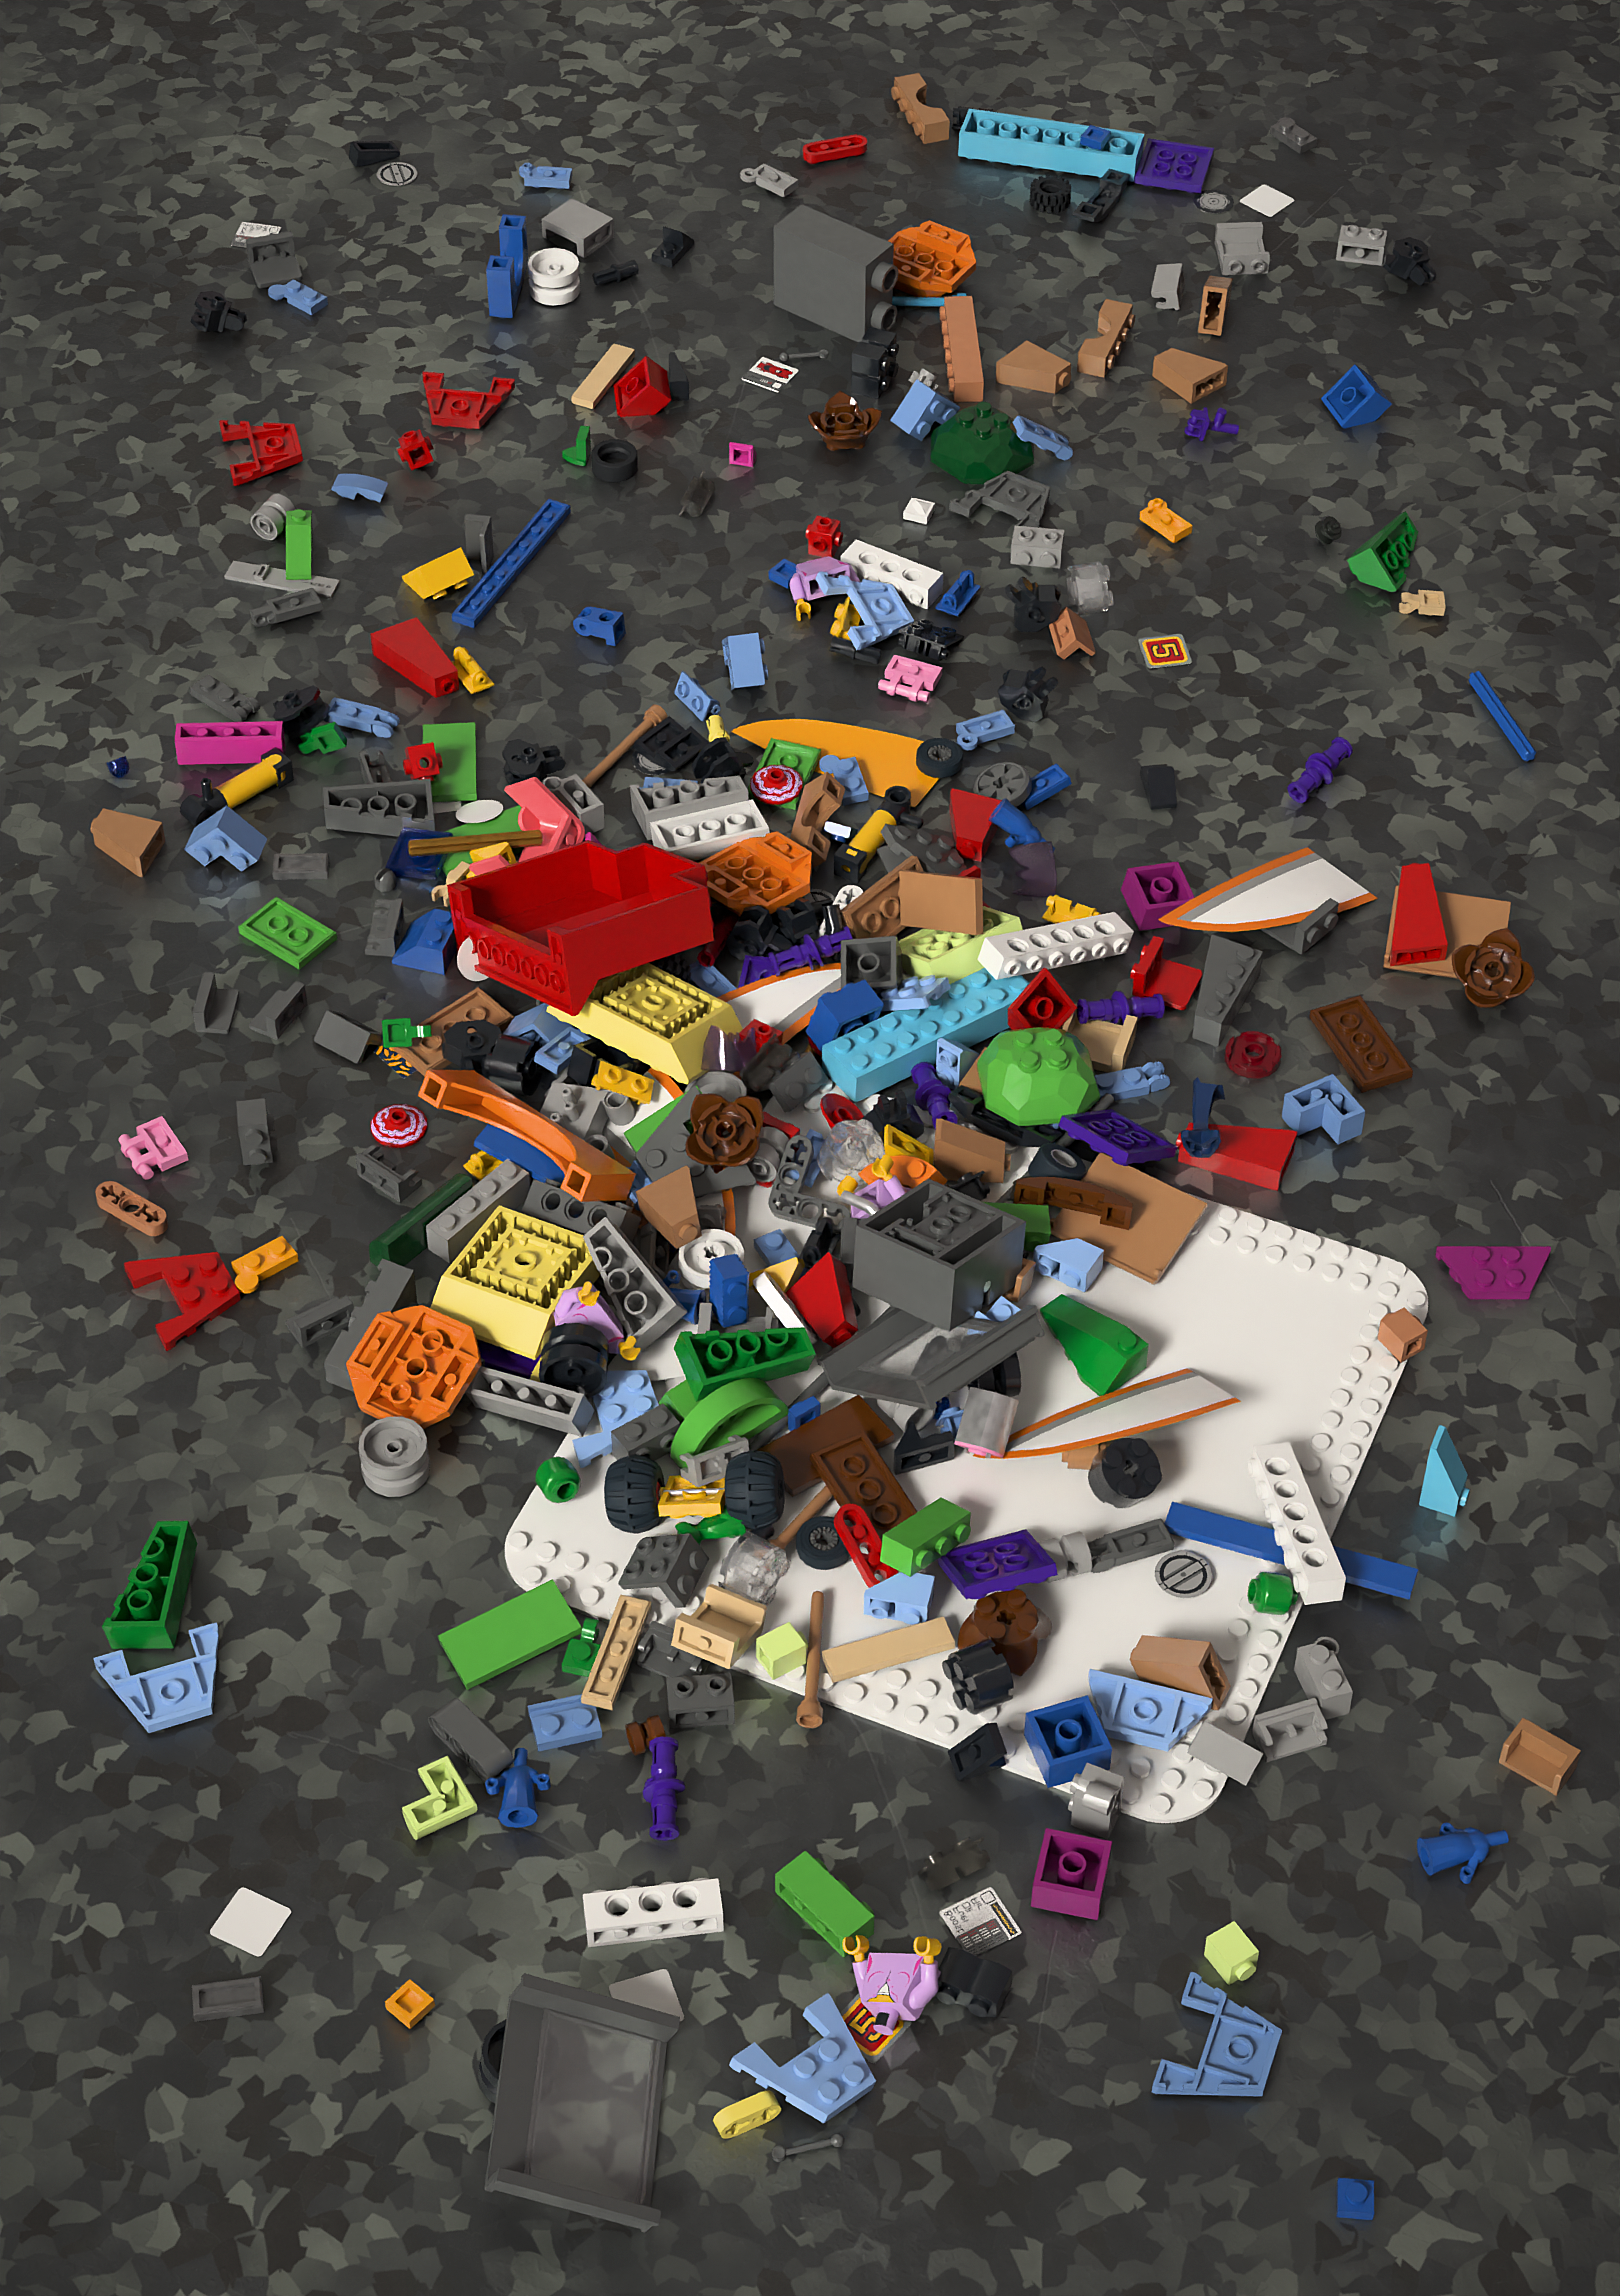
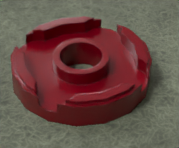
M1258 1031L1242 1032L1236 1038L1233 1036L1225 1047V1062L1229 1069L1237 1075L1246 1078L1259 1079L1270 1076L1277 1071L1281 1064L1282 1055L1279 1044L1277 1046L1274 1038ZM1255 1052L1258 1053L1259 1056L1254 1057L1248 1055L1247 1053Z

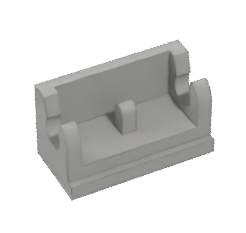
M1183 264L1157 265L1151 295L1153 298L1163 297L1166 299V302H1157L1156 307L1180 310L1185 287Z
M732 1435L728 1437L730 1443L695 1456L689 1453L680 1455V1459L685 1461L688 1468L680 1469L681 1477L698 1488L725 1478L729 1461L740 1453L750 1451L748 1439Z
M1316 1698L1255 1715L1252 1735L1260 1751L1263 1753L1266 1763L1327 1745V1737L1323 1730L1328 1727L1317 1705Z
M1206 1721L1202 1722L1187 1752L1245 1786L1263 1755L1262 1752Z

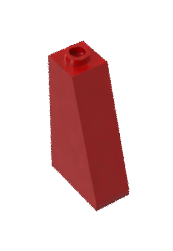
M417 617L370 634L372 653L376 658L435 698L459 690L457 668Z
M1412 863L1402 866L1389 959L1390 966L1445 960L1448 943L1430 864Z
M1189 1122L1186 1130H1193V1123ZM1208 1124V1129L1220 1131L1221 1143L1215 1153L1209 1158H1197L1190 1156L1181 1141V1132L1179 1133L1176 1141V1146L1179 1150L1178 1162L1278 1191L1294 1155L1298 1134L1297 1131Z

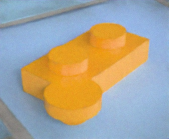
M1160 498L1149 501L1148 507L1140 511L1139 519L1173 543L1192 533L1193 525L1168 509L1167 503Z
M280 1236L232 1261V1270L237 1275L235 1285L238 1291L241 1293L254 1292L259 1286V1280L262 1281L298 1262V1253L283 1236Z

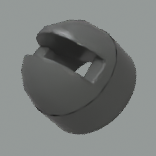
M388 868L379 869L374 877L375 888L381 892L392 891L396 887L394 872Z

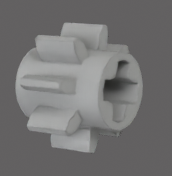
M923 368L919 373L914 371L908 380L914 384L918 379L935 390L939 386L934 383L937 377Z

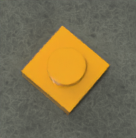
M409 1979L385 2001V2006L391 2014L411 2029L435 2007V2002L430 1995Z

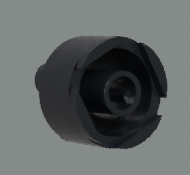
M499 1034L492 1054H487L485 1059V1069L489 1071L490 1081L510 1094L520 1096L533 1095L542 1076L541 1073H537L538 1063L534 1062L535 1053L543 1047L542 1044L532 1039Z
M1122 1438L1114 1441L1094 1456L1091 1469L1088 1472L1089 1485L1094 1495L1103 1503L1107 1502L1119 1509L1130 1507L1151 1494L1162 1480L1158 1458L1148 1446V1443L1141 1438Z
M984 1639L955 1651L948 1656L947 1660L942 1662L944 1674L949 1680L951 1679L955 1690L953 1692L955 1705L959 1710L967 1709L973 1715L1013 1699V1695H1009L1008 1691L1014 1688L1009 1666L1002 1653L996 1655L991 1647L996 1645L989 1639Z

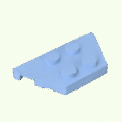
M929 975L918 979L917 976H913L903 980L902 984L898 985V988L886 989L878 993L877 996L884 1003L882 1011L924 1009L931 1006L929 999H939L951 987L947 977L935 978V975Z
M1093 1669L1089 1670L1088 1682L1097 1715L1106 1736L1168 1752L1212 1707L1213 1698Z

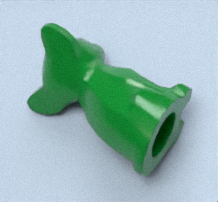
M726 1505L723 1508L722 1514L705 1517L697 1525L687 1522H679L675 1525L677 1534L690 1533L699 1545L702 1540L735 1538L746 1535L745 1525L741 1524L743 1520L731 1517L727 1512Z

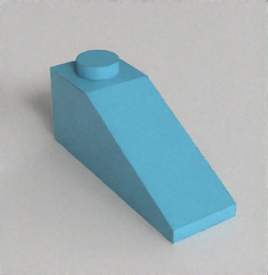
M1439 1425L1430 1447L1419 1505L1455 1517L1459 1505L1465 1507L1469 1497L1470 1489L1465 1488L1468 1474L1446 1427Z

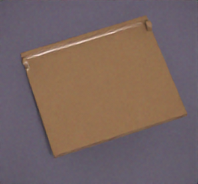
M1396 885L1383 968L1458 979L1453 971L1452 953L1467 944L1480 945L1491 932L1508 928L1511 902L1436 891L1448 943L1445 960L1390 966L1389 959L1399 886ZM1492 968V971L1487 970L1489 977L1499 975L1497 968Z
M1099 1153L1081 1181L1110 1190L1133 1203L1129 1230L1100 1224L1101 1216L1062 1208L1057 1217L1050 1220L1051 1235L1063 1241L1078 1238L1104 1250V1261L1155 1285L1207 1208V1203L1129 1165H1119L1112 1161V1157Z

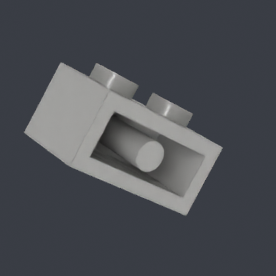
M1341 225L1336 260L1382 266L1387 231L1378 228L1369 229L1355 225Z
M1015 525L1011 544L1010 564L1060 569L1064 530Z

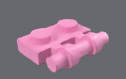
M894 655L885 669V678L890 681L881 679L878 689L887 691L888 695L896 696L898 694L909 697L910 701L918 702L920 700L928 702L930 692L923 691V689L930 691L935 689L942 676V667ZM901 683L912 685V687L901 685Z
M163 1116L137 1126L138 1136L130 1138L128 1134H123L118 1140L125 1157L131 1159L135 1172L140 1174L145 1180L153 1177L154 1173L151 1167L156 1164L161 1171H165L188 1161L186 1150ZM147 1148L149 1152L141 1155L139 1151Z

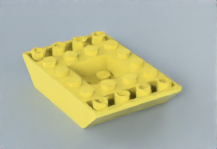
M650 963L599 979L580 1013L576 1016H571L550 1005L546 1012L556 1016L558 1020L579 1028L581 1032L602 1040L606 1045L615 1047L625 1052L629 1057L638 1059L650 1065L652 1069L661 1071L673 1077L675 1081L686 1085L736 1054L738 1051L739 1033L743 1030L730 1004Z
M499 1205L442 1275L430 1309L472 1327L476 1333V1338L536 1360L541 1353V1343L545 1333L556 1326L554 1311L563 1291L583 1287L584 1283L589 1281L594 1284L600 1276V1272L597 1270L584 1241V1235Z

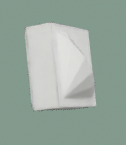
M911 498L904 510L903 519L927 524L935 510V503Z

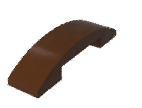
M1029 1177L1017 1179L1013 1204H1046L1101 1216L1100 1224L1126 1230L1130 1228L1133 1203L1110 1190L1087 1182L1059 1177Z

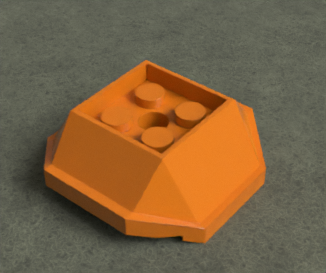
M929 220L921 223L919 227H910L899 231L888 240L894 244L893 265L898 268V278L893 288L913 296L941 297L946 292L952 293L976 270V259L969 235Z
M778 831L768 833L765 837H752L737 842L699 862V864L705 866L708 873L707 887L710 897L724 908L736 913L739 917L744 908L758 905L768 910L771 915L776 912L778 907L788 906L795 902L797 898L810 893L812 852Z
M423 1305L404 1308L392 1313L391 1311L378 1313L346 1363L355 1397L362 1412L377 1419L405 1417L414 1420L423 1429L451 1416L482 1365L474 1329ZM423 1369L420 1374L414 1375L417 1370Z

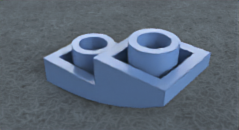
M338 474L331 490L342 497L352 500L359 493L369 500H375L380 503L388 483L365 475Z

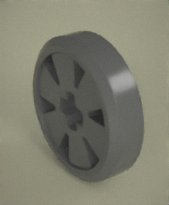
M1000 762L989 766L977 776L973 784L974 794L998 800L1007 798L1015 807L1023 803L1032 790V780L1028 770L1016 762Z

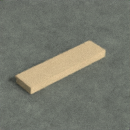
M613 344L571 396L572 403L594 409L635 357V349Z
M620 1594L581 1695V1703L613 1711L651 1611V1601Z
M940 1617L822 1651V1659L832 1683L954 1649L955 1640L945 1618Z

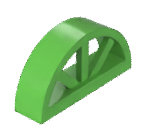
M744 1378L730 1382L709 1394L687 1415L674 1436L671 1446V1459L680 1469L688 1468L686 1462L680 1459V1455L689 1453L695 1456L730 1443L728 1437L732 1435H738L741 1438L745 1437L749 1440L788 1415V1407L763 1380Z

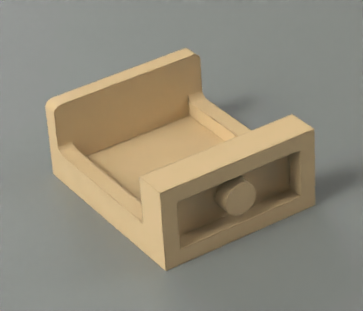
M1076 1009L1060 1029L1075 1035L1088 1048L1093 1069L1109 1073L1124 1070L1136 1038L1138 1017L1126 1015L1123 1026L1100 1020L1087 1021L1086 1024H1080Z
M710 1584L706 1589L705 1599L701 1606L691 1616L681 1613L676 1618L671 1646L730 1669L756 1638L761 1635L767 1607L719 1586Z

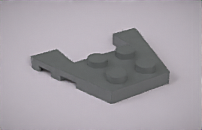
M1006 471L985 482L983 488L977 491L972 489L966 492L965 497L960 500L957 498L951 500L950 510L970 517L981 504L992 507L994 510L1002 511L1017 519H1021L1016 526L1039 528L1050 496V487Z
M695 1085L689 1089L635 1154L636 1159L652 1182L684 1166H688L695 1198L756 1183V1179L746 1164L738 1167H727L715 1174L710 1165H703L687 1156L685 1143L690 1134L684 1125L691 1121L690 1110L696 1095L700 1094Z

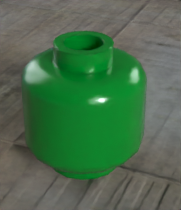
M564 1457L549 1458L538 1467L535 1481L545 1498L553 1503L569 1501L578 1493L581 1487V1478L577 1470Z
M1260 1572L1256 1578L1251 1579L1247 1597L1248 1602L1253 1605V1608L1258 1613L1285 1615L1290 1607L1296 1604L1298 1593L1295 1591L1292 1580L1288 1575Z

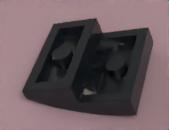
M669 716L636 740L633 748L654 764L675 772L700 753L701 749L710 742L693 727L690 726L685 730Z

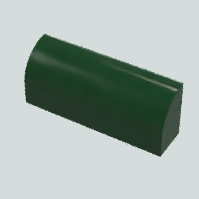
M461 1173L454 1175L369 1244L370 1262L378 1267L380 1261L385 1259L405 1266L428 1247L426 1225L473 1187L472 1178Z

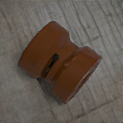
M658 1715L648 1717L642 1723L634 1721L625 1725L628 1742L635 1756L645 1753L649 1748L651 1740L656 1737H666L663 1724Z

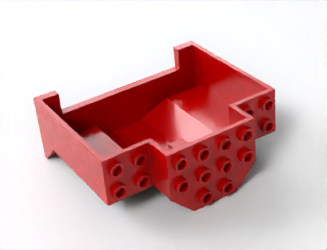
M587 840L447 885L457 952L462 943L470 936L473 943L472 954L477 953L479 964L474 965L475 971L571 1016H576L580 1013L599 979L714 941V922L710 910L712 902L707 887L708 873L705 866L648 843L615 851Z

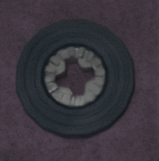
M946 738L928 739L917 748L916 765L925 775L933 778L950 777L958 773L962 767L963 751L952 740Z
M819 1516L811 1518L803 1523L797 1532L796 1550L799 1558L807 1566L819 1570H830L845 1563L850 1556L834 1527V1517ZM821 1540H826L828 1544L827 1548H825V1546H823L822 1548V1545L820 1544Z

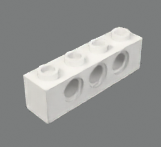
M855 540L841 555V561L847 562L852 566L860 582L866 579L893 584L901 599L928 609L942 594V572L862 541Z
M698 1878L681 1883L664 1882L647 1887L630 1886L626 1889L613 1891L596 1890L592 1893L583 1894L588 1947L724 1931L723 1908L718 1878ZM684 1904L693 1905L691 1907H682ZM650 1908H657V1909H659V1910L653 1911V1912H652V1911H648V1909H650ZM616 1912H623V1913H625V1914L619 1915V1916L613 1915V1914L616 1913Z

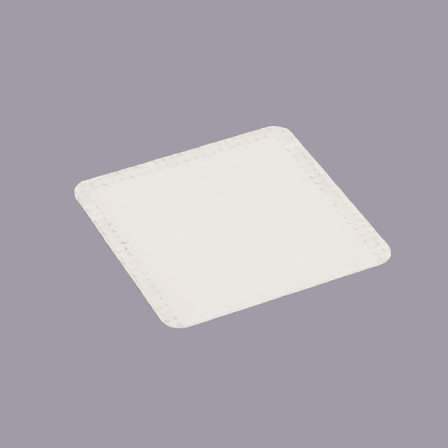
M829 1079L792 1111L786 1113L773 1096L763 1111L786 1123L793 1124L800 1129V1135L806 1137L808 1131L812 1129L822 1134L824 1140L830 1135H836L846 1142L844 1154L839 1157L829 1156L812 1188L804 1185L801 1194L841 1204L851 1214V1205L840 1200V1196L837 1193L838 1185L846 1176H851L858 1183L854 1191L855 1193L868 1186L858 1173L875 1162L876 1158L881 1159L885 1152L870 1149L867 1135L862 1139H851L832 1130L822 1114L820 1102L821 1098L826 1094L836 1093L854 1103L865 1116L873 1109V1105L877 1104L880 1094L875 1093L855 1103ZM913 1105L924 1124V1133L916 1140L934 1150L935 1129L932 1123V1116L929 1115L928 1111ZM957 1119L958 1125L991 1136L973 1124ZM1005 1142V1154H1011L1010 1172L1004 1171L1003 1183L981 1182L982 1184L986 1183L990 1188L987 1198L981 1200V1202L995 1203L1013 1185L1015 1180L1020 1179L1028 1171V1167L1040 1147H1025ZM1081 1159L1086 1166L1087 1172L1092 1162ZM784 1174L783 1181L785 1183L793 1184L796 1182ZM948 1180L945 1184H948L949 1187L957 1184L958 1182L954 1180ZM754 1183L749 1186L744 1185L732 1188L735 1207V1237L740 1240L744 1248V1265L749 1274L768 1267L754 1248V1239L781 1229L800 1256L811 1231L815 1230L813 1227L779 1219L773 1215L768 1205L773 1185L765 1188ZM1192 1194L1189 1195L1206 1202L1207 1208L1155 1285L1104 1260L1101 1272L1086 1292L1071 1288L1063 1282L1042 1275L1034 1270L1031 1288L1018 1303L1008 1300L1021 1309L1028 1305H1035L1038 1309L1036 1315L1045 1334L1043 1337L1035 1336L1034 1341L1017 1351L1021 1372V1392L1019 1395L1011 1396V1398L1018 1400L1019 1403L1010 1435L1058 1412L1100 1397L1080 1380L1073 1362L1067 1359L1064 1354L1065 1349L1060 1341L1055 1339L1040 1314L1042 1307L1061 1294L1127 1326L1149 1344L1146 1368L1117 1390L1188 1368L1241 1401L1183 1421L1122 1437L1145 1440L1156 1454L1162 1473V1480L1155 1490L1136 1504L1127 1508H1115L1114 1505L1100 1501L1094 1495L1089 1485V1470L1067 1469L1068 1462H1062V1452L1023 1458L989 1459L972 1456L974 1453H965L966 1448L954 1445L953 1460L895 1475L893 1471L894 1450L905 1432L895 1423L894 1418H890L878 1406V1399L861 1397L895 1434L893 1442L877 1451L917 1512L940 1497L971 1512L970 1535L964 1543L956 1547L1025 1529L1037 1542L1052 1538L1060 1542L1063 1535L1080 1531L1088 1543L1089 1541L1092 1542L1095 1539L1102 1538L1105 1534L1161 1518L1165 1523L1172 1502L1274 1529L1273 1524L1267 1521L1263 1500L1258 1499L1256 1482L1254 1478L1249 1476L1247 1462L1252 1458L1253 1446L1290 1442L1331 1541L1409 1360L1408 1358L1400 1363L1378 1340L1380 1321L1386 1314L1394 1313L1405 1307L1413 1316L1418 1317L1422 1325H1424L1428 1312V1296L1425 1287L1420 1279L1401 1262ZM783 1198L781 1202L775 1203L779 1210H782L784 1206L793 1208V1215H796V1207L789 1205L786 1198ZM812 1204L804 1207L802 1215L808 1219L814 1218L818 1213V1207ZM1049 1205L1050 1220L1056 1218L1062 1208ZM824 1208V1216L833 1219L835 1225H838L839 1221L843 1219L842 1213H839L837 1217L829 1216L826 1212L827 1208ZM1050 1235L1049 1243L1063 1241ZM841 1237L832 1254L839 1260L841 1257ZM679 1250L669 1265L668 1272L675 1270L679 1273ZM1026 1251V1253H1029L1027 1259L1033 1261L1034 1252ZM680 1282L678 1284L672 1283L669 1286L670 1288L681 1289ZM849 1283L852 1289L851 1295L861 1309L860 1315L856 1316L859 1329L855 1333L857 1334L871 1325L890 1305L852 1287V1283ZM749 1290V1316L766 1317V1307L770 1306L760 1293ZM773 1311V1318H778ZM679 1319L658 1339L679 1336L680 1332L692 1331V1334H697L698 1324L694 1325L689 1321ZM934 1326L870 1369L911 1376L927 1343L930 1344L932 1339L942 1336L948 1341V1350L956 1353L961 1350V1340L968 1335L969 1329L956 1327L949 1332ZM816 1332L818 1341L813 1344L816 1355L809 1369L766 1382L787 1407L824 1372L822 1366L818 1365L816 1360L834 1349L823 1342ZM617 1354L609 1364L608 1371L633 1370L632 1362L624 1359L621 1354ZM686 1377L651 1381L657 1402L661 1400L666 1392L686 1380ZM828 1384L815 1397L821 1403L820 1415L855 1397L856 1394L832 1390L830 1384ZM967 1385L957 1392L949 1393V1397H943L941 1399L942 1402H936L937 1407L935 1408L932 1420L923 1430L918 1432L921 1439L932 1434L941 1433L940 1429L944 1425L936 1427V1422L944 1410L952 1407H960V1410L965 1408L969 1393ZM590 1397L588 1401L595 1409L592 1398ZM596 1410L583 1437L603 1432ZM788 1424L770 1442L791 1432L788 1429ZM763 1431L750 1438L748 1444L750 1445ZM568 1433L554 1457L566 1458L577 1470L581 1478V1487L578 1493L567 1502L553 1503L545 1498L538 1485H536L511 1526L505 1542L506 1565L514 1581L527 1592L553 1579L572 1611L609 1624L620 1594L651 1601V1611L641 1634L643 1637L652 1620L674 1629L676 1618L681 1613L691 1616L704 1602L707 1587L710 1584H714L767 1607L763 1631L760 1636L790 1622L797 1632L801 1631L808 1642L811 1597L813 1592L821 1591L824 1594L817 1701L948 1749L957 1745L986 1723H997L1007 1754L1004 1755L1006 1765L1001 1768L1043 1784L1046 1783L1024 1736L1027 1712L1088 1695L1097 1714L1088 1682L1089 1670L1093 1669L1139 1680L1131 1665L1130 1656L1142 1635L1211 1642L1231 1685L1219 1710L1211 1709L1168 1752L1107 1737L1112 1746L1111 1764L1108 1771L1124 1777L1121 1812L1155 1823H1175L1189 1820L1205 1812L1220 1797L1229 1776L1188 1754V1749L1203 1721L1244 1742L1304 1603L1300 1592H1298L1296 1604L1291 1606L1285 1615L1258 1613L1253 1608V1605L1248 1602L1247 1592L1251 1579L1256 1578L1260 1572L1286 1574L1293 1583L1291 1569H1287L1285 1565L1173 1534L1170 1535L1174 1541V1550L1120 1566H1112L1105 1572L1093 1573L1090 1571L1075 1576L1068 1572L1064 1579L1049 1583L1046 1581L1041 1583L1029 1582L1018 1585L1016 1589L1022 1590L1026 1594V1598L1033 1605L1040 1608L1052 1623L1051 1634L1047 1639H1040L1038 1641L1035 1661L1021 1677L1011 1673L1014 1688L1008 1691L1009 1695H1013V1699L973 1715L967 1709L959 1710L953 1700V1692L955 1690L951 1679L949 1680L944 1674L942 1662L947 1660L951 1653L959 1650L958 1636L960 1628L974 1610V1605L978 1599H965L938 1565V1560H935L917 1573L935 1576L934 1597L928 1621L944 1617L955 1640V1648L832 1683L822 1659V1651L912 1626L903 1621L887 1618L878 1619L864 1614V1593L869 1587L863 1580L851 1556L837 1568L830 1570L814 1569L807 1566L799 1558L796 1550V1535L784 1548V1558L774 1569L763 1566L757 1557H751L736 1573L725 1569L722 1560L738 1544L737 1540L739 1537L706 1539L701 1541L700 1547L709 1557V1561L686 1607L675 1608L659 1587L623 1590L618 1582L636 1549V1545L642 1538L677 1535L675 1528L677 1523L687 1522L697 1525L705 1517L701 1515H695L694 1517L687 1515L683 1518L675 1519L670 1516H663L658 1526L638 1534L623 1532L611 1525L606 1514L604 1485L606 1472L609 1466L617 1461V1459L613 1456L612 1452L606 1456L600 1454L590 1460V1465L580 1468L572 1440L582 1438L581 1436ZM1115 1439V1440H1111V1441H1107V1442H1103V1443H1106V1447H1107V1446H1109L1110 1444H1112L1114 1441L1119 1440V1439ZM671 1452L655 1460L662 1470L665 1486L669 1476L681 1475L680 1468L671 1459ZM824 1481L794 1497L785 1489L783 1514L776 1523L772 1524L775 1532L767 1541L775 1540L826 1486ZM832 1497L813 1518L819 1516L835 1517L840 1509L835 1498ZM844 1520L846 1525L852 1527L849 1520ZM746 1528V1535L751 1529ZM821 1540L820 1544L822 1545V1548L823 1546L827 1548L828 1544L826 1540ZM859 1547L862 1553L868 1554L866 1548ZM1186 1551L1194 1553L1203 1558L1210 1566L1212 1572L1211 1584L1205 1592L1192 1598L1172 1596L1163 1591L1156 1582L1155 1567L1159 1560L1172 1552ZM875 1574L877 1580L883 1581L881 1575ZM756 1640L730 1669L805 1696L808 1648L806 1649V1664L772 1680L756 1658ZM1072 1781L1054 1786V1788L1073 1794L1070 1792Z

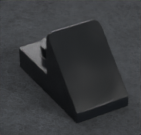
M663 227V242L652 253V262L672 268L694 245V240L683 232Z
M1167 764L1141 766L1140 776L1150 810L1176 808L1177 797L1173 766H1167Z
M912 1421L894 1450L893 1471L895 1475L953 1460L955 1440L951 1431L932 1434L921 1439Z
M986 1723L948 1750V1754L957 1780L964 1781L1005 1766L1004 1755L1007 1754L997 1723Z

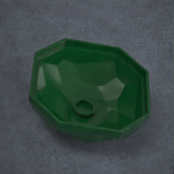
M979 402L977 405L960 410L933 431L931 435V462L964 484H984L1006 471L1018 474L1033 465L1034 443L1030 441L1024 442L1017 436L1013 418L992 407L988 402Z

